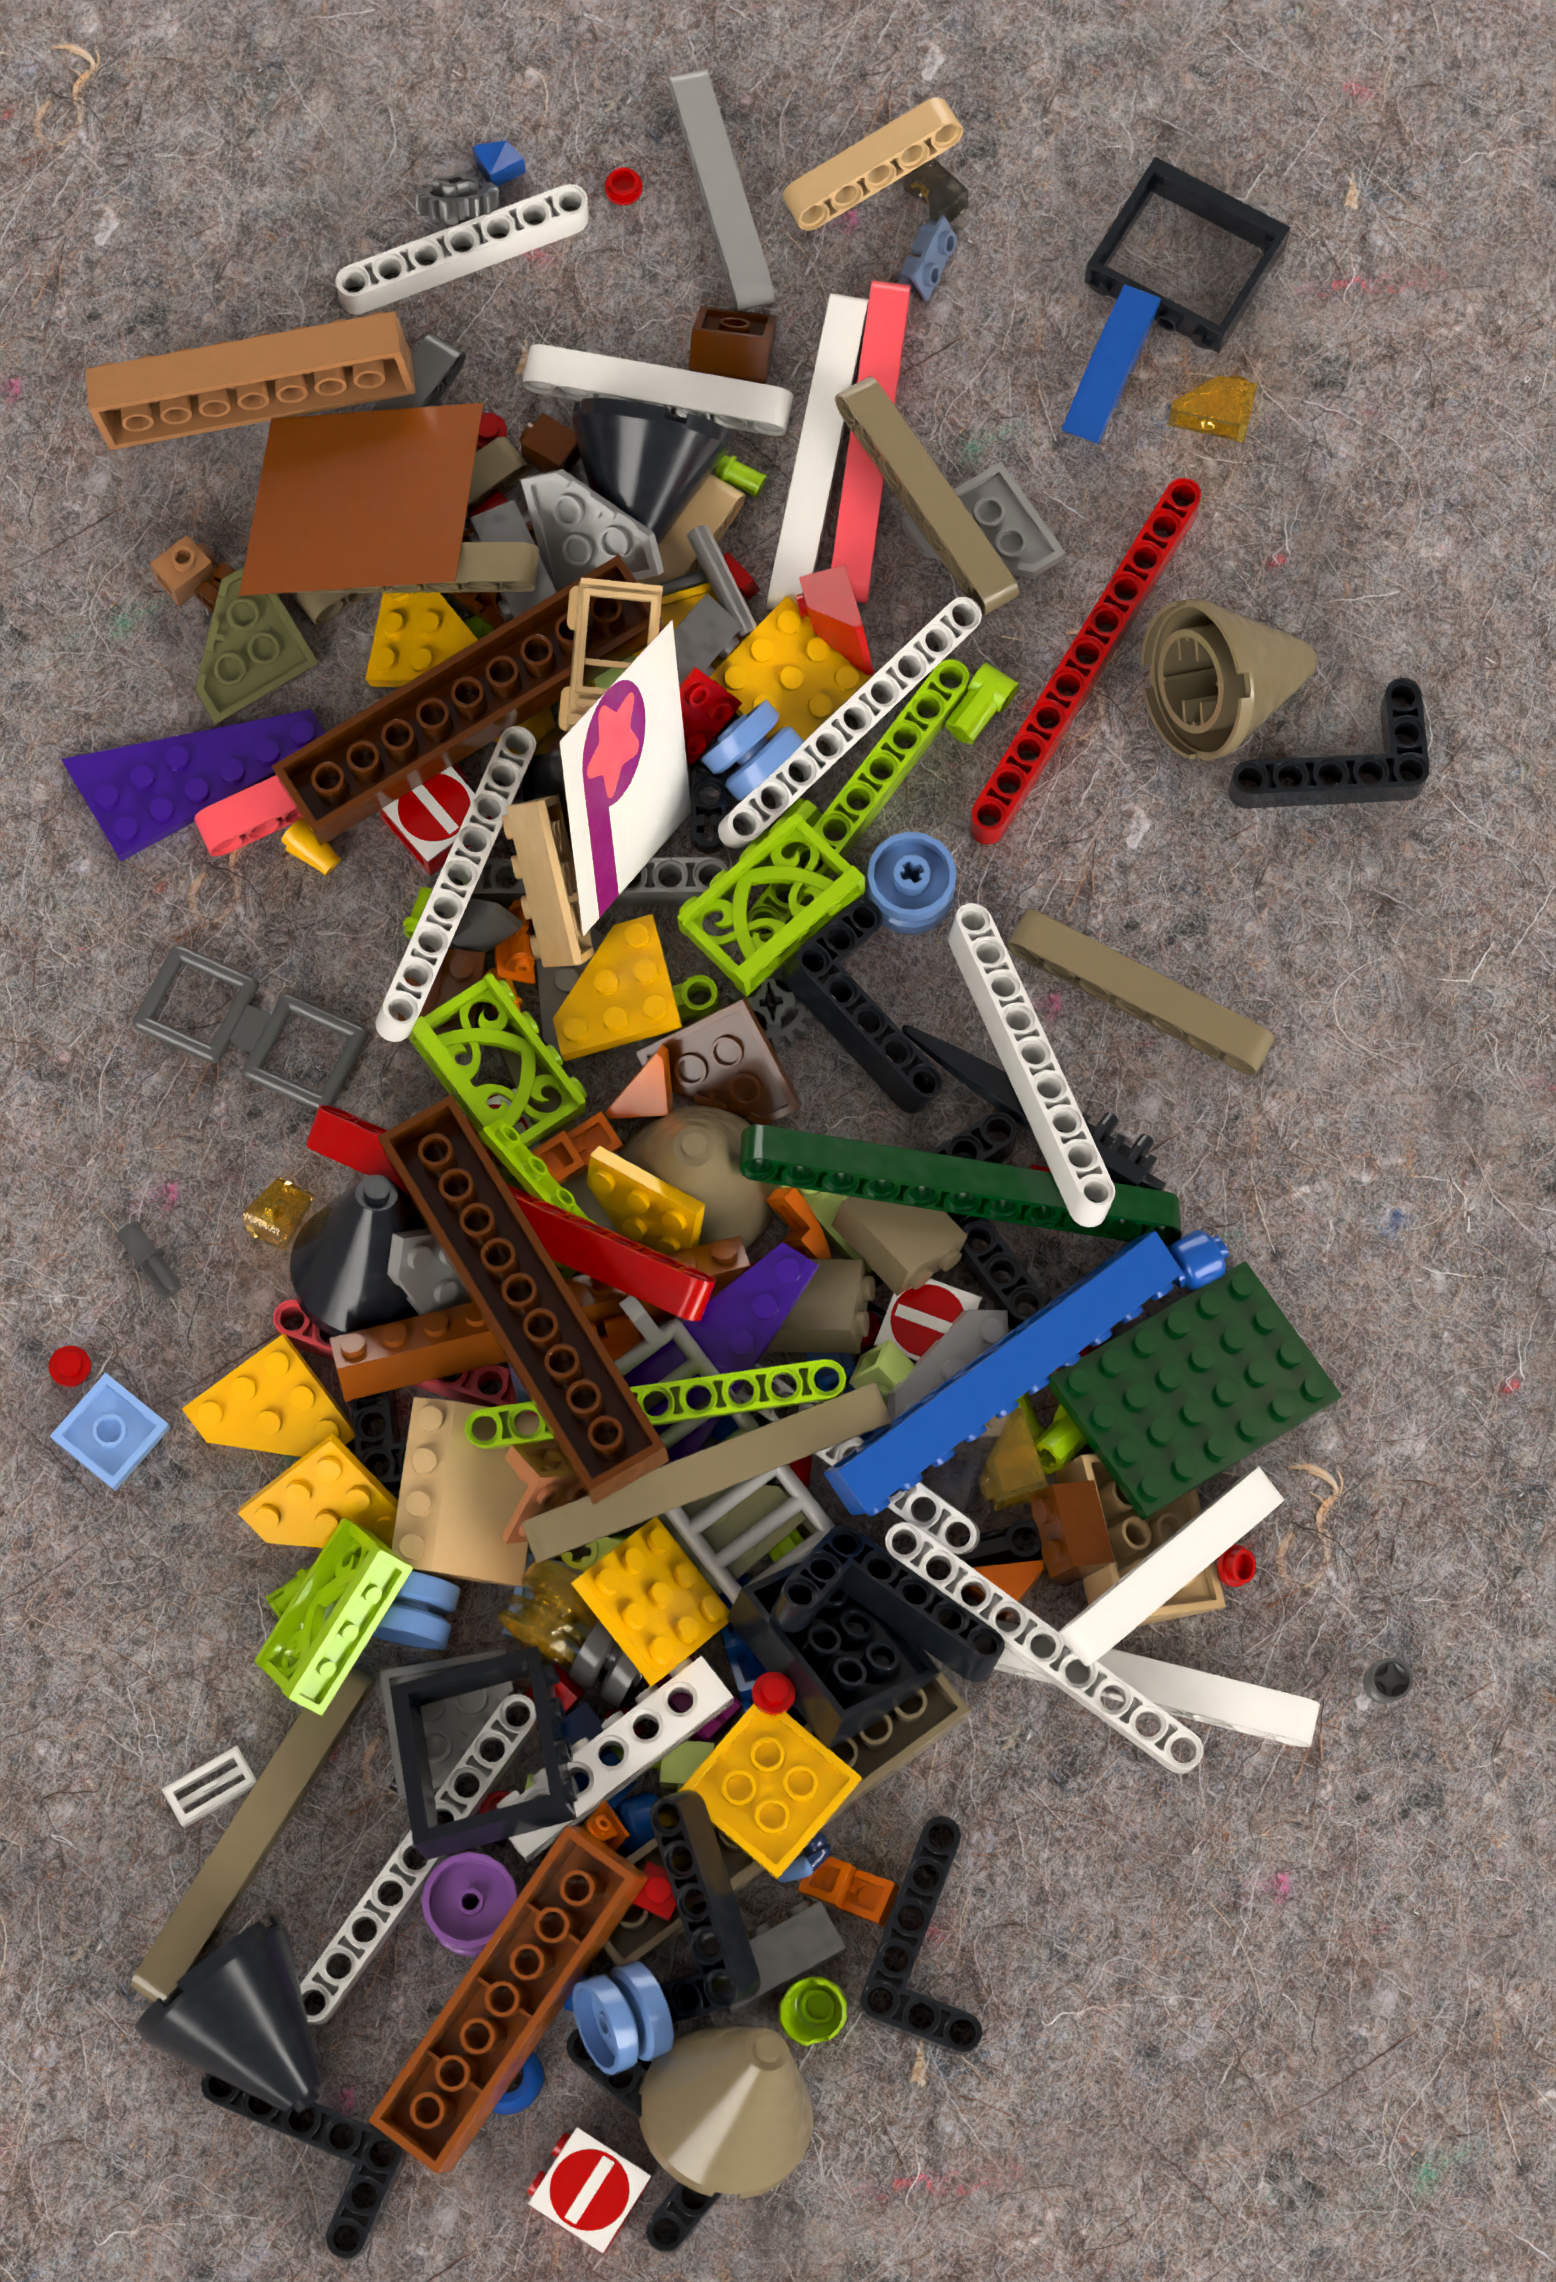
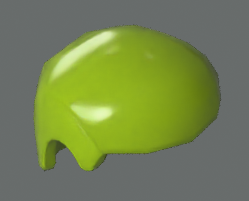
M821 1976L799 1979L788 1988L779 2003V2023L786 2036L804 2046L831 2040L839 2033L847 2019V2000L840 1987Z

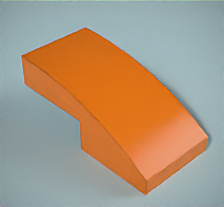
M600 1111L568 1133L564 1130L532 1150L531 1153L545 1163L550 1175L560 1185L588 1171L590 1155L598 1146L614 1154L625 1149V1146L603 1112Z
M795 1187L775 1189L765 1201L791 1229V1232L782 1242L809 1259H832L820 1223L802 1195Z
M829 1856L811 1876L802 1878L797 1891L836 1909L884 1927L899 1886L895 1882L862 1871L850 1863Z

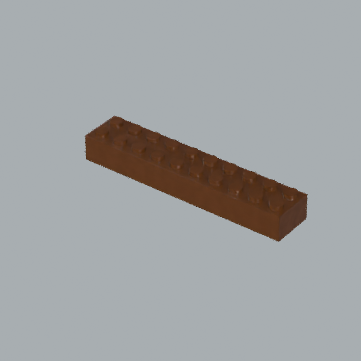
M619 555L582 576V578L638 583ZM581 578L272 765L278 781L320 846L500 737L505 729L511 726H518L560 700L561 691L563 688L570 686L574 631L567 626L569 592L572 587L579 585ZM590 596L585 658L622 662L647 647L650 602ZM661 617L659 624V633L663 630V623ZM584 665L583 685L611 668Z
M450 1095L377 1136L384 1155L593 1505L668 1462L669 1458L665 1445L453 1096Z

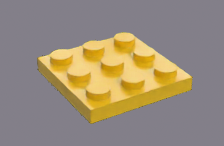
M786 596L711 674L710 678L713 681H717L730 694L742 702L736 711L739 716L747 715L758 704L767 699L780 714L778 722L765 735L768 739L781 728L791 726L805 741L864 685L871 676H866L815 634L810 618H801L799 607Z
M657 1516L571 1582L650 1686L660 1681L729 1623L727 1616L730 1610Z
M753 1704L678 1792L693 1790L702 1796L712 1825L778 1880L862 1781V1777L786 1712L781 1715H768L760 1711Z

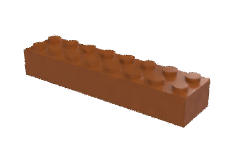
M566 1825L374 2110L368 2122L436 2174L452 2171L573 1992L574 1986L582 1979L649 1879V1876L581 1826Z

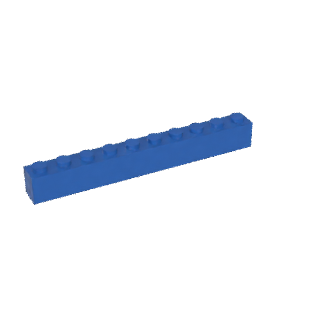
M1156 1231L1137 1236L912 1405L891 1423L887 1424L823 1472V1474L851 1515L866 1513L869 1517L876 1515L891 1503L888 1497L898 1489L904 1492L918 1484L923 1479L921 1475L923 1470L931 1464L933 1467H938L955 1455L952 1448L963 1440L969 1443L981 1436L987 1430L984 1425L994 1416L1000 1419L1014 1411L1019 1406L1016 1401L1026 1392L1029 1395L1034 1394L1049 1384L1050 1379L1048 1375L1057 1368L1062 1370L1068 1365L1071 1367L1082 1358L1079 1354L1082 1349L1089 1344L1091 1347H1095L1107 1340L1113 1334L1110 1330L1111 1327L1119 1321L1125 1324L1143 1312L1141 1305L1149 1298L1157 1300L1174 1288L1171 1282L1183 1273Z

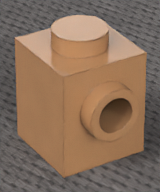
M186 535L151 561L150 566L155 580L180 607L195 595L194 590L201 582H208L213 577L212 572L214 568L212 564L216 560L202 542L196 545Z

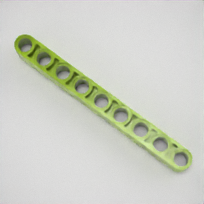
M948 659L940 662L813 827L842 858H845L945 727V722L967 694L969 672L962 662ZM945 679H954L960 685L956 688H947L941 682ZM922 709H931L937 715L931 719H925L918 712ZM900 739H907L914 746L909 749H901L895 745V742ZM877 769H884L891 776L880 780L871 773ZM857 799L864 801L868 806L863 810H854L848 806V803ZM830 830H838L845 837L839 841H831L824 834ZM803 843L796 849L800 856L798 868H802L801 865L809 861L811 856L810 849ZM796 851L792 854V856L789 859L795 856ZM820 858L819 864L821 868L815 872L830 878L834 871ZM770 883L748 912L747 924L760 918H773L785 924L792 920L793 917L790 913L789 903L780 901L777 896L785 891L790 892L793 884ZM804 886L798 895L797 902L802 906H807L814 898L809 895L803 897V893L807 889ZM754 931V932L750 933V936L752 937V936H753L754 934H756L757 932ZM773 931L768 934H761L760 940L767 942L774 935Z
M823 1359L629 1388L644 1412V1403L648 1396L654 1393L666 1396L668 1408L665 1413L660 1416H651L645 1412L652 1426L828 1401L843 1393L846 1385V1375L839 1363ZM831 1369L838 1374L839 1384L834 1390L825 1392L816 1387L814 1378L820 1370ZM780 1375L791 1376L797 1384L795 1392L787 1398L776 1396L772 1391V1383L775 1378ZM746 1381L752 1385L754 1395L749 1402L737 1404L731 1400L729 1390L735 1382ZM703 1387L710 1392L711 1401L705 1409L694 1410L688 1406L687 1395L693 1388ZM532 1401L479 1409L470 1414L465 1422V1433L468 1440L481 1449L491 1450L510 1447L515 1444L555 1440ZM525 1412H534L540 1419L538 1430L530 1435L521 1434L517 1428V1420ZM483 1418H492L497 1425L495 1436L488 1441L478 1440L474 1433L476 1423Z

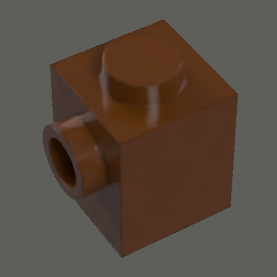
M542 413L535 423H528L519 439L523 458L544 473L561 469L569 473L581 457L575 432L545 413Z

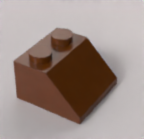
M700 306L692 328L688 370L766 384L771 363L777 315Z
M448 948L418 1018L426 1016L482 980L488 971L485 952ZM404 978L411 986H421L415 979ZM483 1002L474 1004L469 1011L468 1018L471 1028H479L478 1020L482 1012ZM398 1013L397 1020L406 1021L404 1016ZM459 1013L435 1029V1034L439 1035L462 1029Z
M1094 1480L1051 1484L1030 1496L1032 1517L1037 1524L1042 1544V1557L1047 1564L1051 1580L1063 1587L1070 1586L1115 1562Z

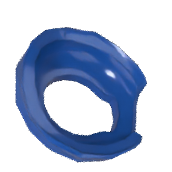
M532 2051L522 2066L523 2080L521 2085L511 2093H504L492 2112L503 2115L519 2113L530 2107L538 2097L544 2084V2072L536 2053Z

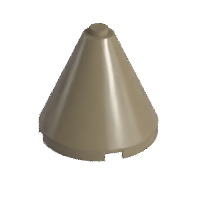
M1198 598L1176 601L1159 610L1152 619L1144 637L1141 665L1149 664L1151 687L1143 688L1144 699L1154 726L1172 750L1188 760L1194 758L1204 759V761L1218 759L1232 753L1312 677L1317 665V656L1308 642L1209 601Z
M700 1105L674 1108L667 1116H654L640 1126L631 1135L624 1145L625 1149L619 1155V1157L705 1204L699 1245L741 1235L745 1251L747 1252L761 1239L772 1221L774 1210L765 1200L775 1189H779V1185L753 1181L741 1174V1133L751 1125L733 1113L715 1107Z
M712 2025L684 2032L673 2039L672 2049L667 2054L654 2058L641 2084L639 2094H641L642 2115L639 2121L644 2139L651 2153L663 2169L673 2178L701 2194L711 2197L715 2192L737 2194L738 2199H744L768 2192L782 2183L794 2171L808 2148L812 2136L814 2117L811 2096L785 2040L773 2030Z

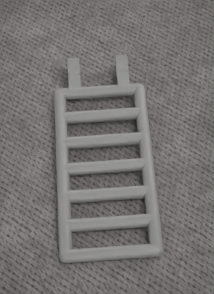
M630 1295L619 1303L645 1338L614 1362L622 1376H625L672 1339L688 1360L658 1383L691 1379L697 1374L701 1377L720 1374L678 1319H671L658 1328L636 1297ZM730 1388L729 1397L737 1404H743ZM660 1393L648 1396L644 1403L645 1412L647 1413L664 1400L666 1396ZM711 1396L694 1408V1410L705 1409L711 1401ZM749 1412L730 1415L739 1429L722 1442L758 1429L760 1426ZM709 1418L675 1423L661 1433L659 1437L665 1445L666 1451ZM789 1464L733 1486L691 1519L681 1507L664 1513L732 1604H734L741 1588L744 1587L739 1585L727 1569V1566L802 1510L817 1531L744 1587L793 1564L802 1563L824 1536L835 1527ZM776 1476L791 1497L719 1552L715 1553L701 1532Z

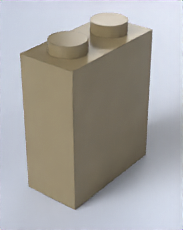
M851 1196L842 1201L832 1223V1227L896 1296L911 1287L914 1290L919 1289L938 1270L942 1269L946 1272L954 1267L962 1257L960 1251L967 1238L965 1232L946 1212Z
M810 1259L820 1267L765 1352L860 1353L862 1337H867L869 1333L870 1321L867 1307L868 1301H873L875 1298L876 1284L874 1277L869 1276L863 1259Z

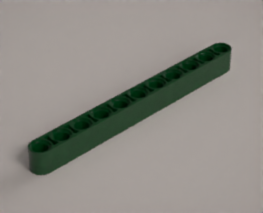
M752 1125L745 1128L741 1133L740 1172L744 1177L753 1181L1127 1242L1132 1241L1139 1235L1154 1231L1157 1232L1165 1246H1170L1181 1238L1180 1201L1176 1195L1166 1191L1113 1183L1115 1197L1104 1221L1096 1227H1085L1076 1223L1071 1217L1051 1172L768 1125Z

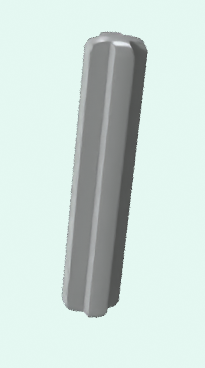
M706 524L695 527L687 534V538L720 605L743 625L735 636L740 638L749 635L757 625L709 527Z

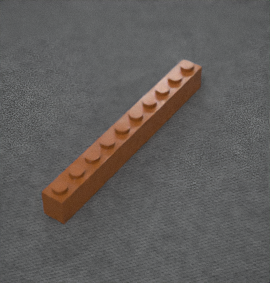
M741 1235L664 1254L700 1270L716 1280L709 1301L751 1268ZM585 1274L564 1279L589 1322L596 1324L599 1337L607 1335L604 1320L626 1314L619 1303L629 1297V1294ZM637 1298L655 1324L678 1317ZM473 1302L329 1338L345 1402L507 1361Z

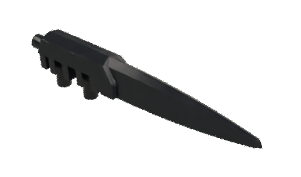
M908 1025L902 1026V1032L940 1066L998 1110L1009 1114L1017 1123L1033 1132L1006 1072L919 1029ZM1083 1112L1084 1121L1113 1183L1163 1191L1167 1183L1150 1174L1157 1157L1152 1154L1148 1158L1145 1157L1154 1144L1153 1139L1149 1135L1140 1134L1130 1148L1124 1144L1126 1139L1120 1134L1116 1138L1110 1136L1119 1122L1114 1114L1106 1112L1095 1127L1089 1123L1091 1116Z

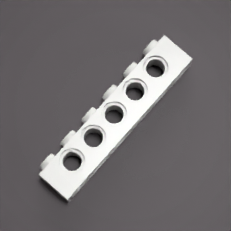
M702 1656L694 1662L690 1658L682 1661L669 1673L672 1677L671 1680L660 1688L656 1684L648 1687L637 1696L635 1701L638 1705L625 1715L621 1710L616 1712L600 1726L603 1729L602 1733L591 1741L584 1737L571 1747L573 1762L567 1763L569 1775L581 1772L590 1779L588 1787L583 1792L577 1794L578 1801L574 1802L577 1819L508 1838L527 1863L552 1845L566 1825L576 1826L592 1814L603 1801H609L734 1704L733 1695ZM677 1693H686L693 1699V1705L688 1711L677 1713L668 1705L671 1697ZM644 1719L653 1720L659 1726L657 1734L647 1740L637 1737L634 1733L636 1724ZM618 1746L624 1751L623 1760L616 1766L604 1765L600 1761V1754L604 1748ZM545 1767L532 1777L533 1786L521 1795L517 1790L510 1793L496 1807L500 1809L550 1795Z

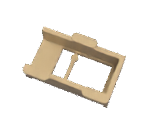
M581 577L579 585L571 588L568 601L567 626L574 631L570 686L563 688L560 697L558 725L561 730L569 731L607 690L606 688L583 686L584 665L627 669L631 664L630 662L585 658L590 596L650 602L648 646L659 634L663 586Z

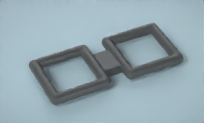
M177 944L171 948L133 1019L135 1029L210 1063H218L222 1059L228 1045L232 1044L251 1053L242 1070L243 1076L246 1079L315 1110L318 1109L319 1105L333 1106L369 1036L366 1027L290 993L281 995L272 1014L264 1012L250 1005L259 988V982L256 978L183 945ZM182 963L239 988L211 1044L152 1019ZM291 1012L349 1037L320 1094L262 1068Z

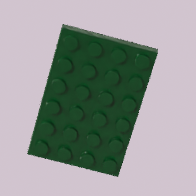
M1246 1261L1227 1271L1222 1277L1195 1290L1085 1355L1071 1367L1068 1365L1049 1377L1050 1383L1047 1384L1142 1521L1333 1405L1342 1397Z

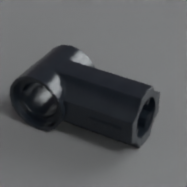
M1025 1519L1016 1521L1009 1527L980 1533V1541L977 1547L972 1552L962 1554L964 1562L973 1568L1039 1560L1042 1557V1544L1037 1524L1034 1521ZM1028 1533L1036 1538V1546L1029 1551L1018 1550L1013 1544L1015 1538L1021 1534ZM970 1536L959 1538L961 1547L968 1543Z

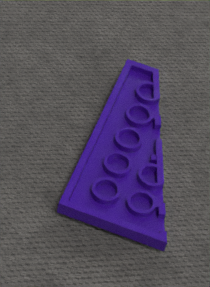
M309 709L61 760L121 862L195 822V815L202 809L275 776L272 765L325 734V731L313 711Z
M782 1242L711 1299L700 1322L685 1320L682 1324L720 1374L753 1370L820 1266ZM672 1339L623 1376L629 1387L656 1384L688 1359ZM697 1374L693 1378H698L701 1376ZM738 1381L731 1386L736 1395L746 1381ZM703 1387L693 1388L687 1395V1404L690 1408L694 1409L709 1398L711 1394ZM668 1399L662 1400L650 1409L647 1414L660 1416L665 1413L668 1408ZM723 1416L709 1418L667 1450L669 1461L660 1467L701 1451ZM675 1423L653 1427L659 1436Z

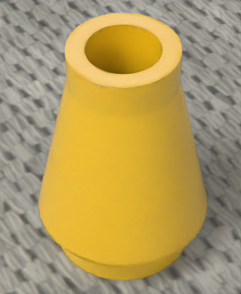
M302 817L281 838V842L287 846L285 851L319 870L324 876H327L341 861V858L334 852L328 842L322 846L319 845Z

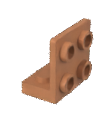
M556 1441L510 1446L505 1459L517 1472V1476L528 1484V1487L502 1535L503 1540L507 1544L528 1542L521 1525L522 1522L588 1496Z

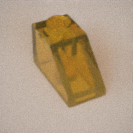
M1219 375L1174 400L1167 426L1244 443L1257 383L1249 382L1241 376L1225 377Z
M1022 1407L1015 1409L1010 1415L986 1460L983 1470L984 1475L979 1476L982 1494L986 1501L992 1499L995 1511L1030 1502V1496L1048 1487Z

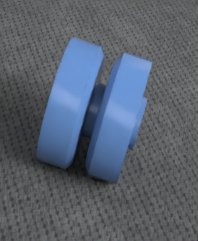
M767 699L763 700L747 715L743 714L717 737L718 741L700 759L713 774L724 772L735 762L739 764L728 776L725 787L738 801L742 800L766 780L804 742L791 726L781 728L769 739L765 736L778 722L780 715Z
M904 832L890 836L877 846L869 860L866 899L872 901L880 909L883 917L882 926L896 933L915 935L930 931L945 920L953 905L957 870L952 854L941 841L925 833Z
M411 1571L371 1637L419 1649H447L452 1627L446 1619L438 1615L444 1616L456 1612L461 1592L460 1587L434 1576Z
M630 1961L613 1968L608 1974V1978L605 1975L597 1974L579 1981L574 1986L572 2002L579 2034L594 2063L605 2074L615 2075L632 2068L637 2063L638 2058L649 2061L667 2054L672 2049L674 2034L667 2001L658 1982L650 1970L641 1962Z

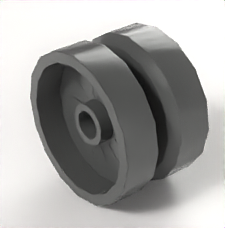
M598 1619L581 1647L570 1669L568 1679L587 1690L594 1687L606 1671H608L601 1686V1699L620 1710L645 1678Z

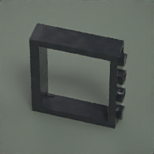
M1154 157L1087 263L1084 283L1088 284L1097 294L1102 296L1109 295L1116 300L1124 284L1161 298L1154 320L1162 328L1171 332L1177 331L1190 338L1198 347L1211 349L1220 354L1285 249L1291 227ZM1154 193L1266 251L1220 326L1108 267Z
M538 1645L390 1686L413 1845L426 1860L577 1819L574 1802L578 1801L577 1794H579V1790L574 1777H569L567 1763L573 1762V1754L569 1740L566 1736H562L561 1723L566 1722V1714L560 1697L556 1698L554 1684L559 1683V1675L555 1671L553 1658L547 1659ZM530 1676L550 1795L439 1825L421 1706Z

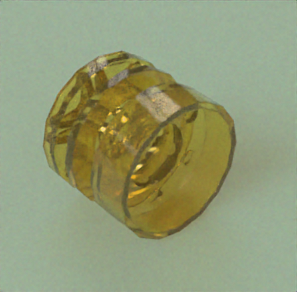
M534 1558L521 1579L526 1589L534 1595L533 1598L530 1600L520 1595L511 1594L508 1599L509 1603L522 1615L508 1609H502L497 1616V1621L524 1647L529 1648L538 1645L547 1659L553 1658L558 1663L572 1667L577 1654L565 1642L581 1648L586 1639L575 1629V1626L578 1623L585 1627L593 1628L598 1621V1617L571 1584L579 1576L547 1559L536 1563Z

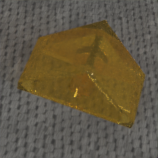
M277 1177L244 1210L242 1220L248 1234L285 1251L312 1203L314 1194Z

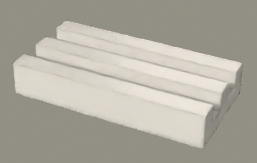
M235 1746L161 1790L181 1826L186 1828L251 1790L256 1784L257 1779L238 1746ZM233 1760L238 1764L232 1770L184 1798L177 1800L175 1794ZM244 1775L245 1780L187 1814L183 1811L186 1807L239 1776Z

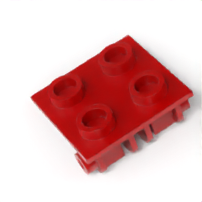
M696 667L692 669L679 685L686 761L690 765H693L742 704L740 700L730 694L721 684L715 680L713 681Z

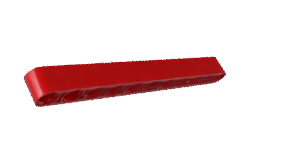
M1177 478L1167 486L971 810L969 827L972 837L978 843L985 845L994 844L1004 836L1196 519L1201 500V489L1192 479ZM1177 498L1186 499L1190 502V505L1180 506L1173 500ZM1159 529L1167 530L1171 533V536L1160 537L1154 531ZM1144 560L1149 562L1153 567L1149 569L1139 568L1135 564V562ZM1127 592L1134 598L1124 601L1119 599L1116 594ZM1106 623L1114 627L1115 630L1103 632L1096 626ZM1088 655L1094 658L1095 662L1083 664L1077 657ZM1070 687L1076 694L1064 696L1058 692V689ZM1050 719L1057 726L1047 729L1040 726L1038 721ZM1022 751H1031L1036 754L1037 758L1032 761H1026L1020 758L1018 754ZM1003 783H1010L1016 786L1018 790L1014 793H1004L998 786ZM990 815L996 818L998 823L993 826H986L980 823L978 819L982 816Z
M328 1105L318 1106L306 1141V1146L309 1149L365 1175L388 1177L407 1193L384 1155L377 1136L388 1130L339 1108ZM506 1184L552 1260L673 1315L695 1322L702 1320L716 1282L712 1276Z

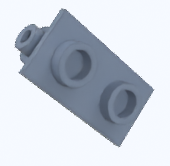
M941 215L938 222L928 220L926 224L921 225L911 247L913 254L921 256H907L897 275L898 284L911 285V291L912 289H917L926 302H928L934 287L938 285L941 272L949 255L954 252L958 239L945 215Z

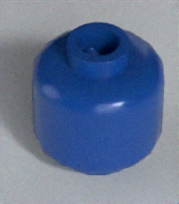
M1195 1230L1173 1242L1168 1248L1183 1272L1173 1280L1178 1288L1185 1287L1188 1290L1195 1291L1225 1274L1226 1265L1224 1259L1229 1257V1253L1224 1242L1217 1235L1211 1237L1205 1231Z
M644 1792L624 1799L613 1810L630 1834L618 1849L624 1848L629 1854H633L655 1837L649 1814L654 1801L659 1798L652 1792Z

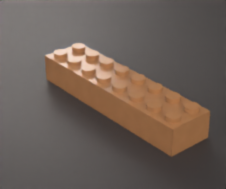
M396 311L387 313L375 312L366 317L349 320L338 319L323 325L301 326L291 331L275 334H258L253 338L232 342L221 341L215 345L195 349L183 348L173 353L157 356L146 355L136 360L104 363L98 367L85 369L88 408L109 450L271 421V418L292 417L416 394L412 356Z

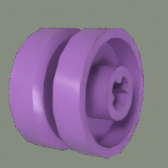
M466 1852L450 1856L434 1868L425 1882L421 1903L425 1921L443 1947L458 1956L477 1958L519 1897L520 1892L503 1864L486 1854ZM471 1899H478L479 1904L475 1909L467 1910L464 1908V1906H471Z

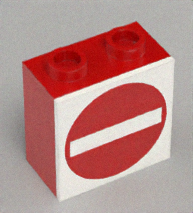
M456 763L379 810L381 819L430 876L444 866L475 796V793L467 785L469 782L467 776ZM479 813L485 819H492L487 813Z
M931 1278L917 1290L911 1287L898 1296L894 1293L874 1343V1348L891 1340L915 1364L936 1340H940L952 1327V1322L962 1311L979 1310L982 1297Z
M576 2127L572 2135L564 2132L554 2147L551 2155L557 2159L548 2173L540 2170L527 2190V2193L532 2196L528 2205L605 2255L651 2182L652 2177Z

